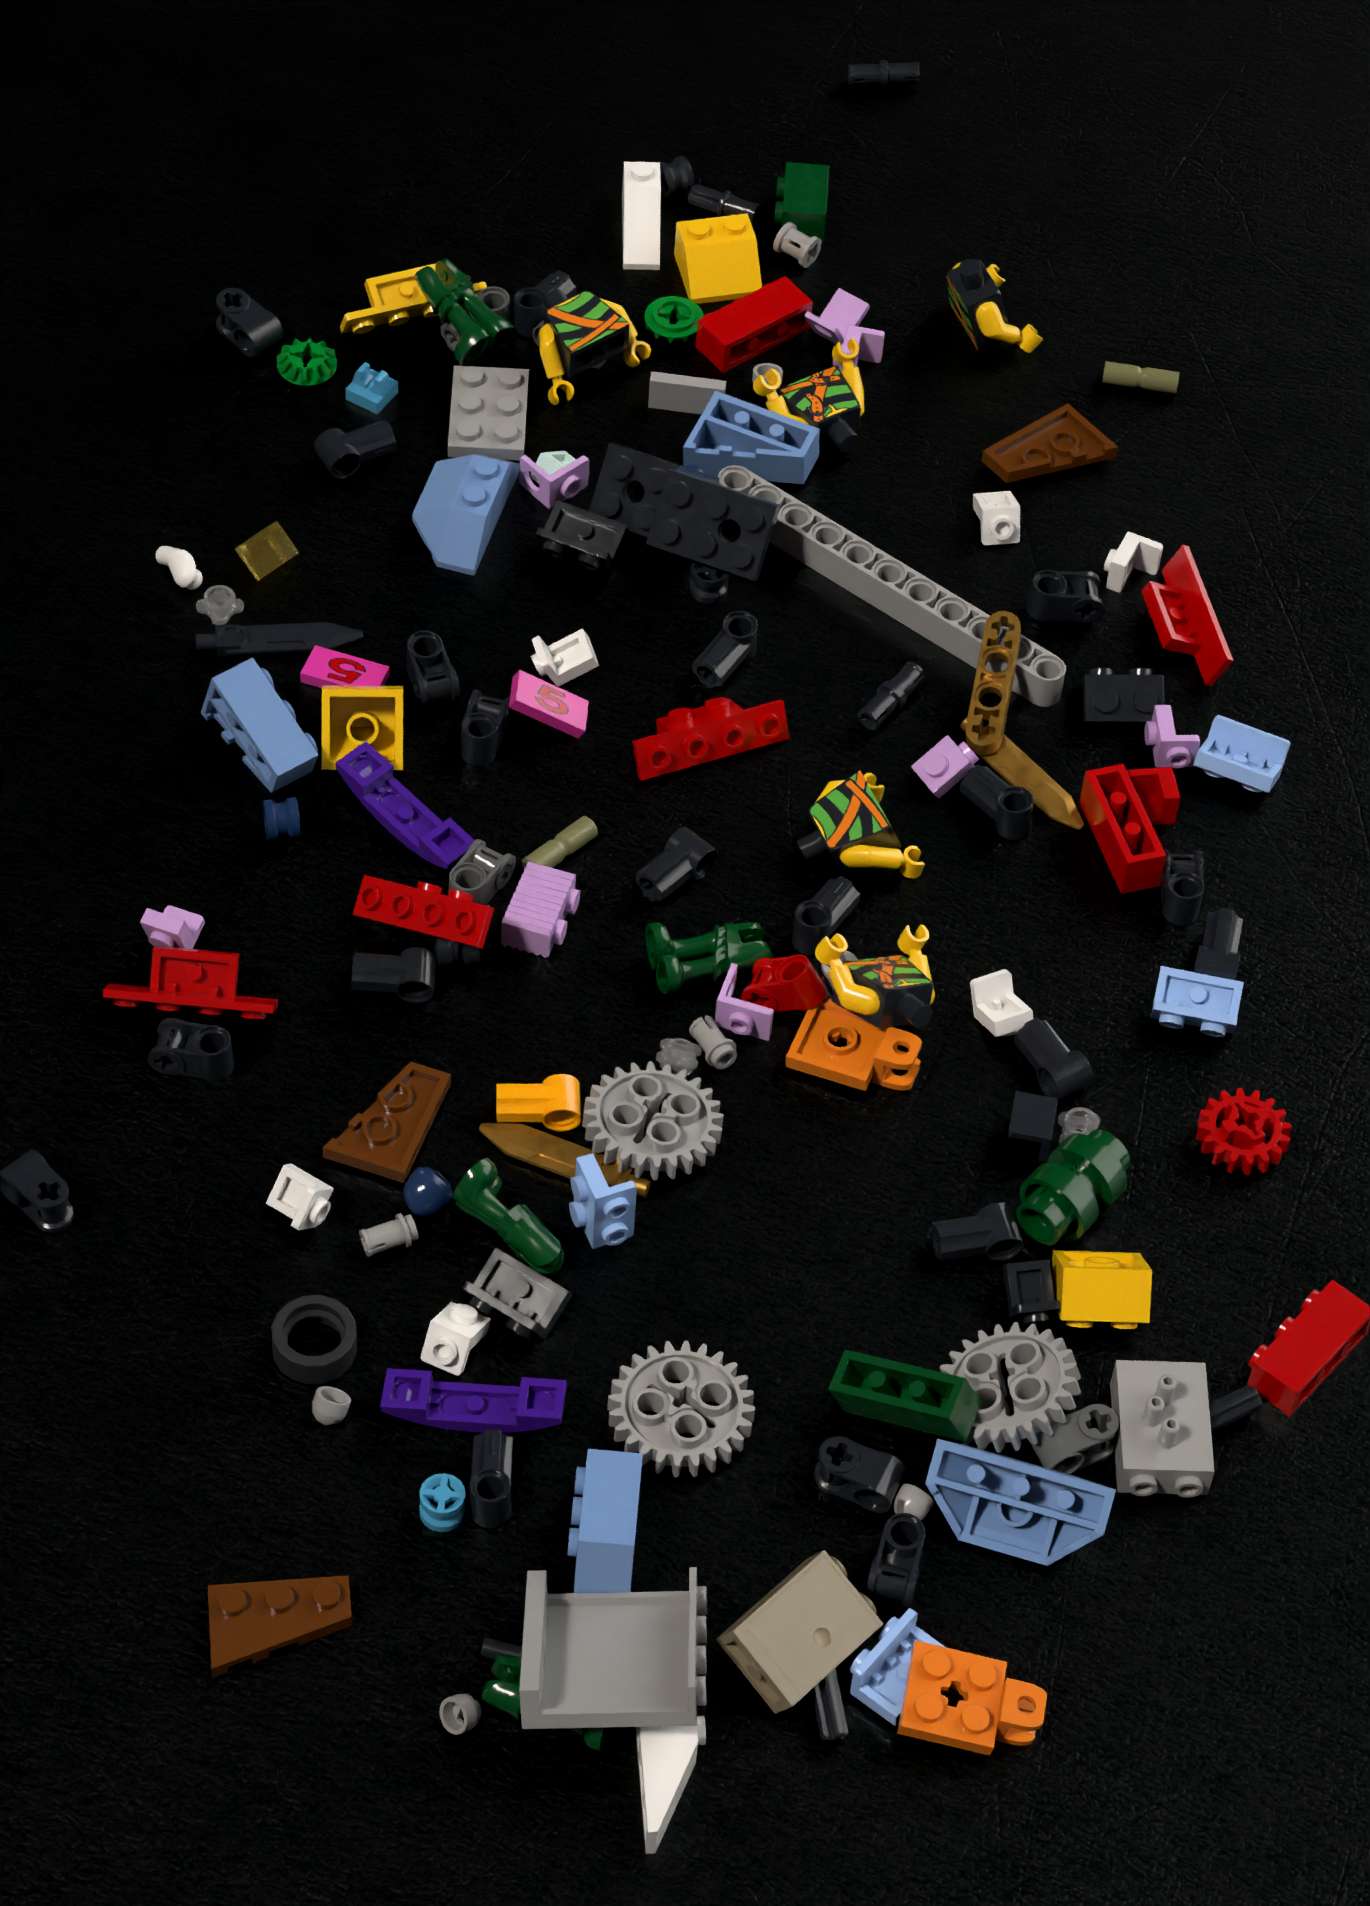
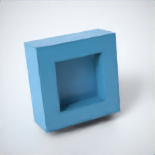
M365 362L355 372L352 383L346 388V400L378 414L398 393V381L390 378L388 373L383 370L379 373L371 369L370 364Z

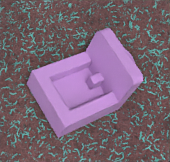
M848 325L844 343L841 344V350L843 353L850 355L847 344L853 338L859 345L858 354L853 358L854 367H857L858 360L880 363L885 333L880 330ZM833 358V366L839 367L840 371L843 370L842 364L837 363Z
M1155 705L1152 721H1146L1144 732L1146 745H1152L1155 767L1182 768L1195 766V758L1200 747L1199 736L1176 735L1171 705Z
M947 735L911 767L939 799L963 779L970 769L975 767L974 764L979 758L964 741L957 746Z
M169 905L163 913L147 908L140 923L149 938V942L153 946L193 949L205 921L201 915Z

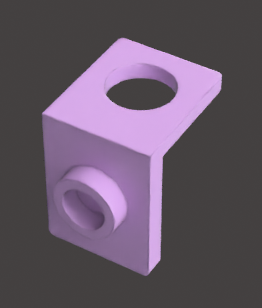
M839 288L820 317L808 311L804 317L815 333L835 344L838 342L843 344L848 325L858 326L870 306L863 300Z
M526 455L520 457V485L548 509L554 507L557 500L562 502L567 498H572L580 490L588 486L589 459L584 455L550 476ZM529 471L536 476L540 488L536 487L532 482Z
M731 963L717 998L715 1024L739 1035H749L768 1041L772 1032L774 1010L733 998L736 989L738 964Z

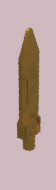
M966 717L961 723V728L965 732L968 717ZM989 724L982 728L978 739L986 740L987 735L990 734ZM1003 734L1001 746L994 753L979 755L1009 784L1029 790L1033 795V806L1045 817L1077 830L1083 828L1084 823L1072 796L1008 739L1006 735Z
M482 1123L479 1127L480 1132L506 1155L570 1179L575 1177L576 1158L593 1153L588 1148L524 1124ZM593 1153L609 1187L633 1181L637 1188V1195L646 1197L651 1181L641 1177L639 1179L635 1178V1175H633L634 1168L628 1167L624 1172L620 1173L618 1172L619 1161L615 1160L605 1164L603 1163L604 1154Z

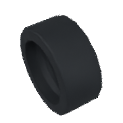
M310 1295L292 1300L276 1314L271 1326L273 1359L280 1371L294 1381L305 1384L327 1383L341 1377L352 1366L357 1353L356 1321L349 1309L336 1299L322 1295ZM321 1323L337 1330L341 1335V1343L334 1351L325 1355L306 1356L297 1353L289 1347L288 1336L294 1329L302 1325Z

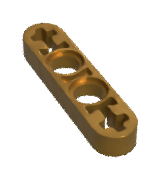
M998 611L992 614L987 619L983 632L966 723L967 745L974 753L979 755L994 753L1000 748L1003 740L1021 642L1020 621L1017 616L1007 611ZM1002 626L1009 628V631L1005 633L1004 646L998 645L997 632L1001 630ZM1000 658L1006 661L1008 666L1004 671L994 673L986 668V664L992 659ZM986 693H996L1002 699L994 707L983 706L979 700ZM983 719L989 720L990 734L987 735L986 740L978 739V735L982 732Z

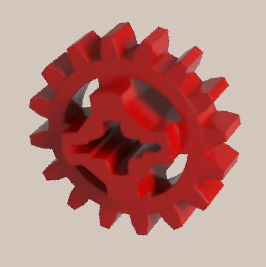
M1237 1088L1236 1095L1231 1097L1229 1093L1223 1090L1220 1092L1218 1101L1209 1098L1205 1110L1200 1111L1196 1139L1203 1141L1201 1152L1203 1154L1213 1152L1212 1164L1214 1165L1220 1164L1222 1161L1228 1163L1227 1172L1232 1173L1236 1166L1242 1167L1245 1175H1250L1251 1169L1254 1166L1262 1173L1267 1172L1269 1162L1278 1165L1282 1153L1287 1152L1290 1142L1291 1124L1284 1122L1286 1111L1284 1109L1274 1111L1275 1099L1273 1098L1267 1099L1265 1102L1259 1100L1260 1091L1255 1090L1251 1097L1245 1096L1242 1088ZM1222 1119L1221 1127L1217 1128V1122ZM1270 1134L1271 1140L1265 1144L1266 1136Z

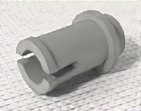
M707 1015L705 1019L700 1017L691 1024L689 1033L706 1053L705 1060L710 1066L724 1069L734 1063L737 1058L736 1044L733 1040L725 1038L711 1016Z
M399 1213L395 1215V1220L359 1230L366 1255L370 1257L373 1254L402 1244L406 1247L412 1246V1241L419 1239L412 1216L410 1214L403 1216Z

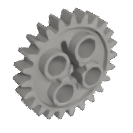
M650 1061L647 1064L646 1070H640L635 1063H631L630 1073H626L621 1068L616 1067L614 1079L603 1074L600 1086L592 1085L590 1097L585 1099L582 1127L586 1128L585 1140L593 1141V1153L605 1151L603 1163L609 1164L615 1160L619 1161L618 1172L620 1173L624 1172L628 1167L635 1168V1178L638 1179L644 1171H650L653 1180L658 1179L659 1171H665L671 1179H675L676 1169L680 1168L689 1175L691 1174L693 1163L703 1167L706 1155L714 1156L716 1144H720L723 1114L719 1113L720 1101L712 1100L713 1090L711 1088L700 1090L701 1078L698 1077L687 1081L686 1069L679 1071L675 1075L671 1073L670 1064H666L662 1071H657L653 1062ZM662 1103L661 1113H659V1108ZM647 1128L646 1136L643 1139L644 1129Z
M1014 1322L1010 1331L1005 1333L1000 1324L995 1326L994 1335L989 1337L984 1331L980 1330L978 1331L979 1341L974 1344L964 1339L962 1341L965 1348L963 1353L956 1351L949 1353L953 1365L944 1364L940 1366L942 1373L966 1378L982 1401L966 1442H963L964 1445H968L975 1440L978 1449L984 1450L990 1442H993L996 1452L1000 1453L1004 1448L1005 1442H1011L1013 1448L1017 1451L1020 1449L1021 1439L1025 1438L1033 1445L1037 1444L1036 1433L1042 1431L1050 1436L1054 1434L1050 1423L1052 1421L1065 1423L1067 1420L1062 1409H1075L1076 1405L1072 1396L1081 1393L1077 1382L1081 1379V1375L1072 1350L1067 1349L1062 1337L1054 1340L1050 1329L1043 1331L1039 1335L1035 1324H1031L1025 1332H1021L1018 1322ZM1003 1358L1006 1359L1005 1364L1009 1373L1008 1386L1014 1404V1414L1012 1416H1009V1406L1005 1399L1007 1397V1388L1000 1364Z
M666 1341L664 1353L659 1354L654 1347L648 1346L646 1360L634 1354L632 1355L631 1368L623 1365L620 1367L619 1379L612 1380V1395H608L607 1410L610 1411L608 1424L611 1427H615V1442L625 1441L624 1452L635 1453L639 1451L643 1453L642 1466L650 1460L655 1461V1473L657 1474L668 1465L672 1466L674 1477L679 1476L682 1467H688L692 1476L696 1477L699 1465L704 1464L708 1470L714 1472L717 1457L729 1464L731 1462L732 1450L739 1452L743 1450L744 1438L750 1437L751 1422H754L755 1407L752 1406L754 1392L747 1390V1375L736 1376L738 1365L736 1362L725 1366L722 1365L723 1352L720 1351L710 1358L706 1356L707 1345L702 1344L697 1352H691L689 1342L684 1341L681 1351H675L672 1344ZM671 1379H672V1380H679V1381H682V1382H681V1383H671V1382H668V1380H671ZM706 1402H716L720 1405L710 1406ZM644 1411H653V1412H656L657 1414H655V1415H646V1414H644V1413H642V1412H644ZM689 1433L695 1437L685 1438L680 1436V1434Z

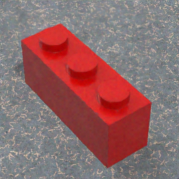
M784 276L699 319L697 322L696 348L724 373L810 329V325L804 315L807 311L812 313L813 301Z
M1124 764L1085 771L1079 803L1120 893L1125 894L1159 887L1166 853Z
M1331 1280L1321 1292L1317 1289L1313 1290L1302 1304V1312L1295 1319L1290 1316L1286 1318L1278 1328L1275 1340L1269 1347L1262 1344L1254 1352L1248 1363L1252 1370L1247 1385L1255 1387L1260 1396L1289 1417L1363 1340L1370 1328V1306L1334 1280Z

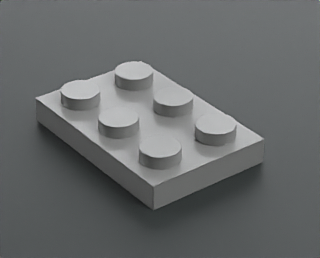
M454 365L448 457L477 454L502 460L520 461V457L524 455L529 369Z

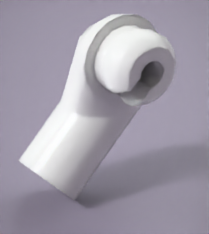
M169 546L158 548L155 554L157 562L169 566L175 582L180 587L195 590L201 585L203 580L202 573L196 569L195 561L190 553Z

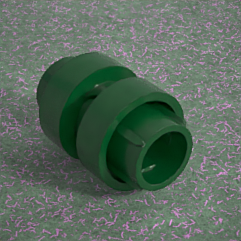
M1100 1129L1092 1130L1088 1135L1074 1133L1066 1137L1050 1154L1048 1163L1041 1164L1020 1187L1022 1204L1017 1208L1016 1216L1023 1230L1031 1238L1044 1245H1054L1060 1239L1066 1241L1079 1239L1097 1220L1099 1211L1106 1210L1126 1189L1127 1176L1125 1170L1130 1165V1156L1125 1146L1114 1135Z

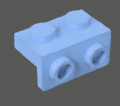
M1217 715L1213 719L1208 738L1197 752L1194 765L1203 768V771L1212 777H1227L1241 782V785L1250 791H1265L1269 793L1280 777L1290 747V741Z
M1161 966L1151 1018L1159 1019V1024L1168 1028L1183 1029L1184 1024L1201 1027V1033L1214 1037H1225L1226 1032L1233 1034L1237 1025V1015L1244 982Z
M593 1153L576 1158L575 1177H571L570 1180L574 1202L569 1203V1210L574 1225L577 1228L583 1227L592 1249L604 1245H617L632 1237L634 1234L637 1194L634 1182L628 1181L609 1187Z
M911 1608L900 1619L892 1617L882 1629L878 1638L880 1640L879 1643L871 1651L867 1648L864 1649L856 1657L850 1668V1672L853 1673L850 1694L894 1726L900 1720L910 1655L915 1640L945 1647L916 1626L918 1613Z

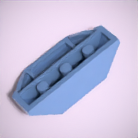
M477 454L436 461L413 511L412 521L425 545L432 553V558L437 567L475 575L520 471L519 463Z
M937 1439L925 1482L958 1540L1046 1566L1104 1535L1116 1489L1079 1477L942 1439Z

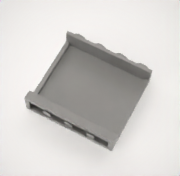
M697 1567L689 1568V1591L548 1594L546 1570L527 1571L519 1688L522 1729L697 1726V1706L706 1705V1676L697 1675H706L707 1673L706 1645H702L707 1644L706 1616H698L707 1615L706 1586H697Z

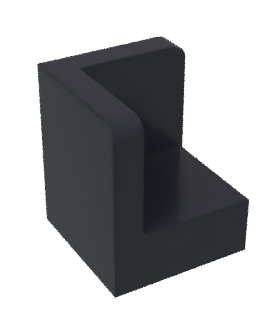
M1016 1091L1008 1136L1041 1143L1038 1161L1046 1163L1058 1099Z

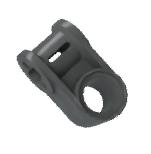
M476 839L470 845L466 854L451 869L449 873L448 894L450 889L473 895L472 902L487 905L499 889H502L511 878L516 865V857L509 853L502 855L486 847V842Z
M1092 1404L1066 1415L1067 1421L1065 1423L1052 1421L1050 1425L1054 1434L1050 1436L1040 1431L1036 1433L1037 1444L1033 1445L1030 1442L1044 1468L1070 1475L1076 1470L1106 1460L1112 1455L1115 1450V1434L1118 1431L1119 1419L1112 1408L1103 1404Z

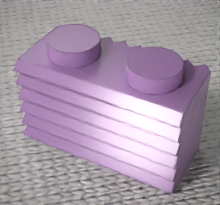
M528 861L513 894V898H511L508 909L505 912V916L502 919L501 944L504 947L510 946L512 949L525 950L528 954L533 952L536 956L549 957L553 945H561L565 938L568 922L564 919L567 913L575 914L579 904L581 891L575 889L576 874Z

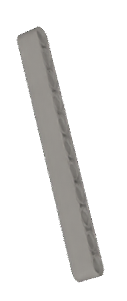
M732 465L723 468L719 472L720 485L781 505L769 543L977 669L984 627L990 615L748 469ZM1002 626L1001 630L997 632L998 645L1004 646L1005 633L1009 631V628L1006 626ZM1021 635L1012 691L1038 706H1053L1059 702L1062 695L1066 665L1058 656ZM1000 658L992 659L986 664V668L994 673L1002 672L1008 666L1007 662Z

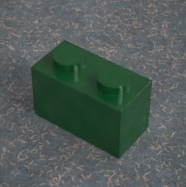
M786 162L785 177H778L776 198L783 199V201H776L774 223H781L782 228L787 222H792L797 226L798 231L809 237L816 236L824 242L829 166Z

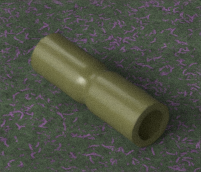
M1106 361L1102 383L1131 388L1141 387L1144 390L1176 394L1180 372L1149 367L1140 368L1136 365Z
M582 816L558 833L554 839L547 841L523 858L521 861L523 869L526 868L528 861L551 868L555 867L564 860L565 856L573 854L598 835L596 825L589 817Z

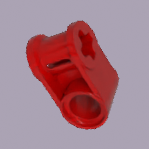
M796 954L789 957L761 958L753 965V979L751 984L744 988L741 999L771 1008L774 1012L809 1010L824 1000L827 995V987L805 955Z

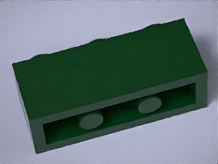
M846 1349L843 1352L828 1389L846 1413L966 1442L982 1402L966 1378Z

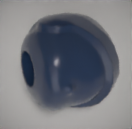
M429 1167L417 1168L410 1175L403 1189L404 1199L409 1209L414 1214L423 1217L434 1216L440 1213L453 1198L449 1182L440 1173Z

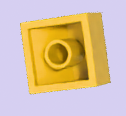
M748 213L676 222L674 256L689 300L696 304L742 298L762 287L757 241Z
M323 685L321 770H337L336 762L365 741L394 766L393 770H403V686Z
M1053 1250L1055 1300H1060L1061 1309L1056 1312L1060 1320H1067L1068 1326L1077 1328L1093 1327V1321L1111 1322V1327L1119 1329L1137 1328V1323H1150L1152 1269L1140 1253Z

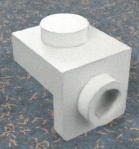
M1127 532L1117 550L1111 549L1106 558L1104 571L1109 572L1106 588L1120 593L1134 568L1155 575L1159 569L1163 545L1137 534Z
M583 628L549 646L545 644L539 635L532 639L536 653L531 657L537 671L542 677L548 675L557 687L599 666L589 636Z
M1003 969L971 980L970 987L974 1017L995 1037L1014 1035L1026 1022L1033 1019V1010L1014 994L1012 975L1008 970Z
M285 1164L279 1173L266 1204L293 1219L291 1226L295 1229L314 1228L326 1218L331 1206L328 1200L334 1188L293 1164Z
M451 1302L430 1321L421 1353V1360L454 1375H460L465 1369L469 1351L487 1335L491 1319L479 1314L475 1308L469 1305Z

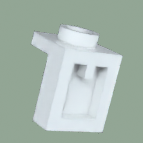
M1002 491L973 494V509L981 521V542L983 545L1018 543L1020 541V505L1012 492Z

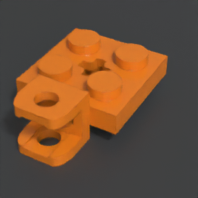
M827 997L816 1007L807 1010L786 1055V1067L866 1091L872 1076V1083L899 1091L911 1089L920 1069V1060L917 1056L921 1050L922 1041L918 1036L894 1028V1026L886 1028L876 1027L831 1001L832 999ZM840 1038L847 1039V1046L836 1047L830 1043V1041L837 1042ZM897 1046H905L909 1051L906 1053L897 1050ZM892 1069L907 1070L908 1072L905 1075L898 1076L892 1072Z
M915 1640L910 1655L897 1734L990 1756L994 1749L995 1741L1017 1746H1025L1033 1742L1036 1730L1043 1724L1047 1693L1042 1688L1031 1683L1006 1678L1004 1682L1007 1662ZM949 1688L959 1691L964 1700L959 1701L956 1707L949 1706L948 1698L941 1695L940 1691H948Z

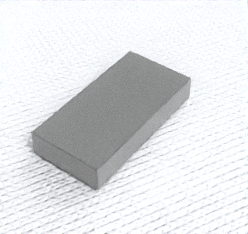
M651 371L648 408L702 414L715 391L725 394L726 381Z

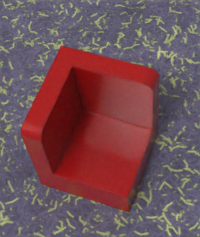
M1172 767L1127 770L1151 824H1174L1180 802V794Z

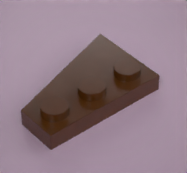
M1067 403L983 450L982 462L1004 482L1010 483L1116 458L1118 446Z
M410 1062L377 1094V1100L363 1114L358 1112L348 1122V1128L337 1139L332 1138L323 1147V1158L404 1183L451 1085V1074Z
M349 1575L208 1585L212 1678L227 1673L228 1667L249 1659L254 1663L269 1657V1652L295 1643L299 1646L352 1626Z

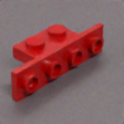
M1182 545L1161 570L1167 585L1149 581L1141 592L1163 649L1193 655L1205 685L1212 686L1234 660L1189 546Z
M723 697L713 698L706 701L705 706L695 709L678 708L670 711L668 716L656 719L658 734L632 742L638 778L641 781L789 739L784 701L780 699L752 708L742 709L730 699Z
M364 875L352 915L483 949L494 908L472 902L474 896L461 891L450 889L447 896L441 894L443 888L419 881L417 888Z
M154 946L150 987L110 983L103 989L104 998H114V1005L123 1007H138L140 1001L156 1002V1009L165 1011H181L182 1005L198 1006V1012L207 1015H223L224 1009L240 1010L241 1017L249 1019H266L267 1013L273 1014L278 1008V999L236 995L239 953Z

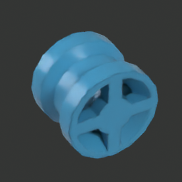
M446 1473L428 1477L422 1483L419 1491L420 1518L424 1525L431 1530L438 1532L451 1531L463 1522L465 1516V1487L458 1478Z

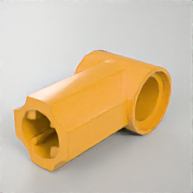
M556 1074L547 1077L542 1084H496L497 1122H543L544 1126L553 1131L572 1130L581 1122L580 1083L571 1075Z

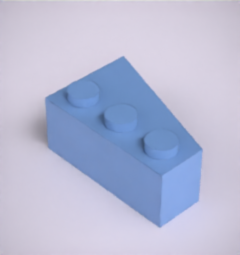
M715 391L683 446V465L702 467L707 474L718 477L719 472L723 468L736 465L748 469L766 481L804 484L819 457L820 429Z
M253 657L211 679L201 714L207 721L215 718L225 729V731L221 732V737L228 745L236 741L244 750L246 755L243 756V762L271 793L312 772L318 758V748L310 734L303 733L296 722L293 708L287 701L280 699L274 690V683L266 669H260Z
M588 1449L586 1467H577L574 1494L583 1495V1498L573 1497L571 1525H579V1528H570L568 1556L577 1557L574 1593L630 1592L643 1453Z

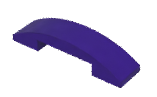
M367 741L336 762V769L346 784L376 820L410 850L430 863L444 869H449L461 860L470 845L475 841L450 817L444 822L440 820L394 778V766Z
M387 1368L380 1408L381 1412L394 1417L443 1429L468 1432L501 1430L503 1433L537 1430L562 1424L567 1380L521 1377L520 1387L433 1381L432 1371Z

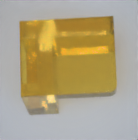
M278 521L267 526L235 549L257 581L299 554Z

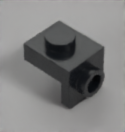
M1049 1259L1003 1265L1009 1318L1023 1317V1324L1049 1322V1314H1053L1061 1309L1060 1300L1054 1299Z

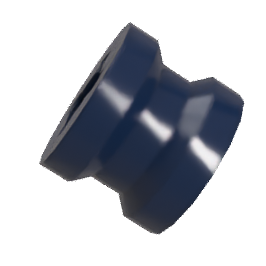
M296 797L287 798L283 803L263 800V816L267 841H274L282 835H288L292 839L300 838V819Z

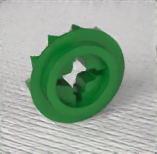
M667 296L653 301L647 307L644 320L646 322V331L654 332L656 339L665 337L670 344L674 339H679L686 343L689 336L696 337L697 322L704 315L701 308L693 301L678 296ZM673 315H677V324H669L671 319H673Z
M311 337L307 342H300L294 339L292 346H282L281 354L277 355V369L284 379L293 384L302 386L321 384L329 380L336 372L337 360L335 349L327 348L325 341L314 343ZM304 357H312L310 362L307 363V367H304L302 362Z

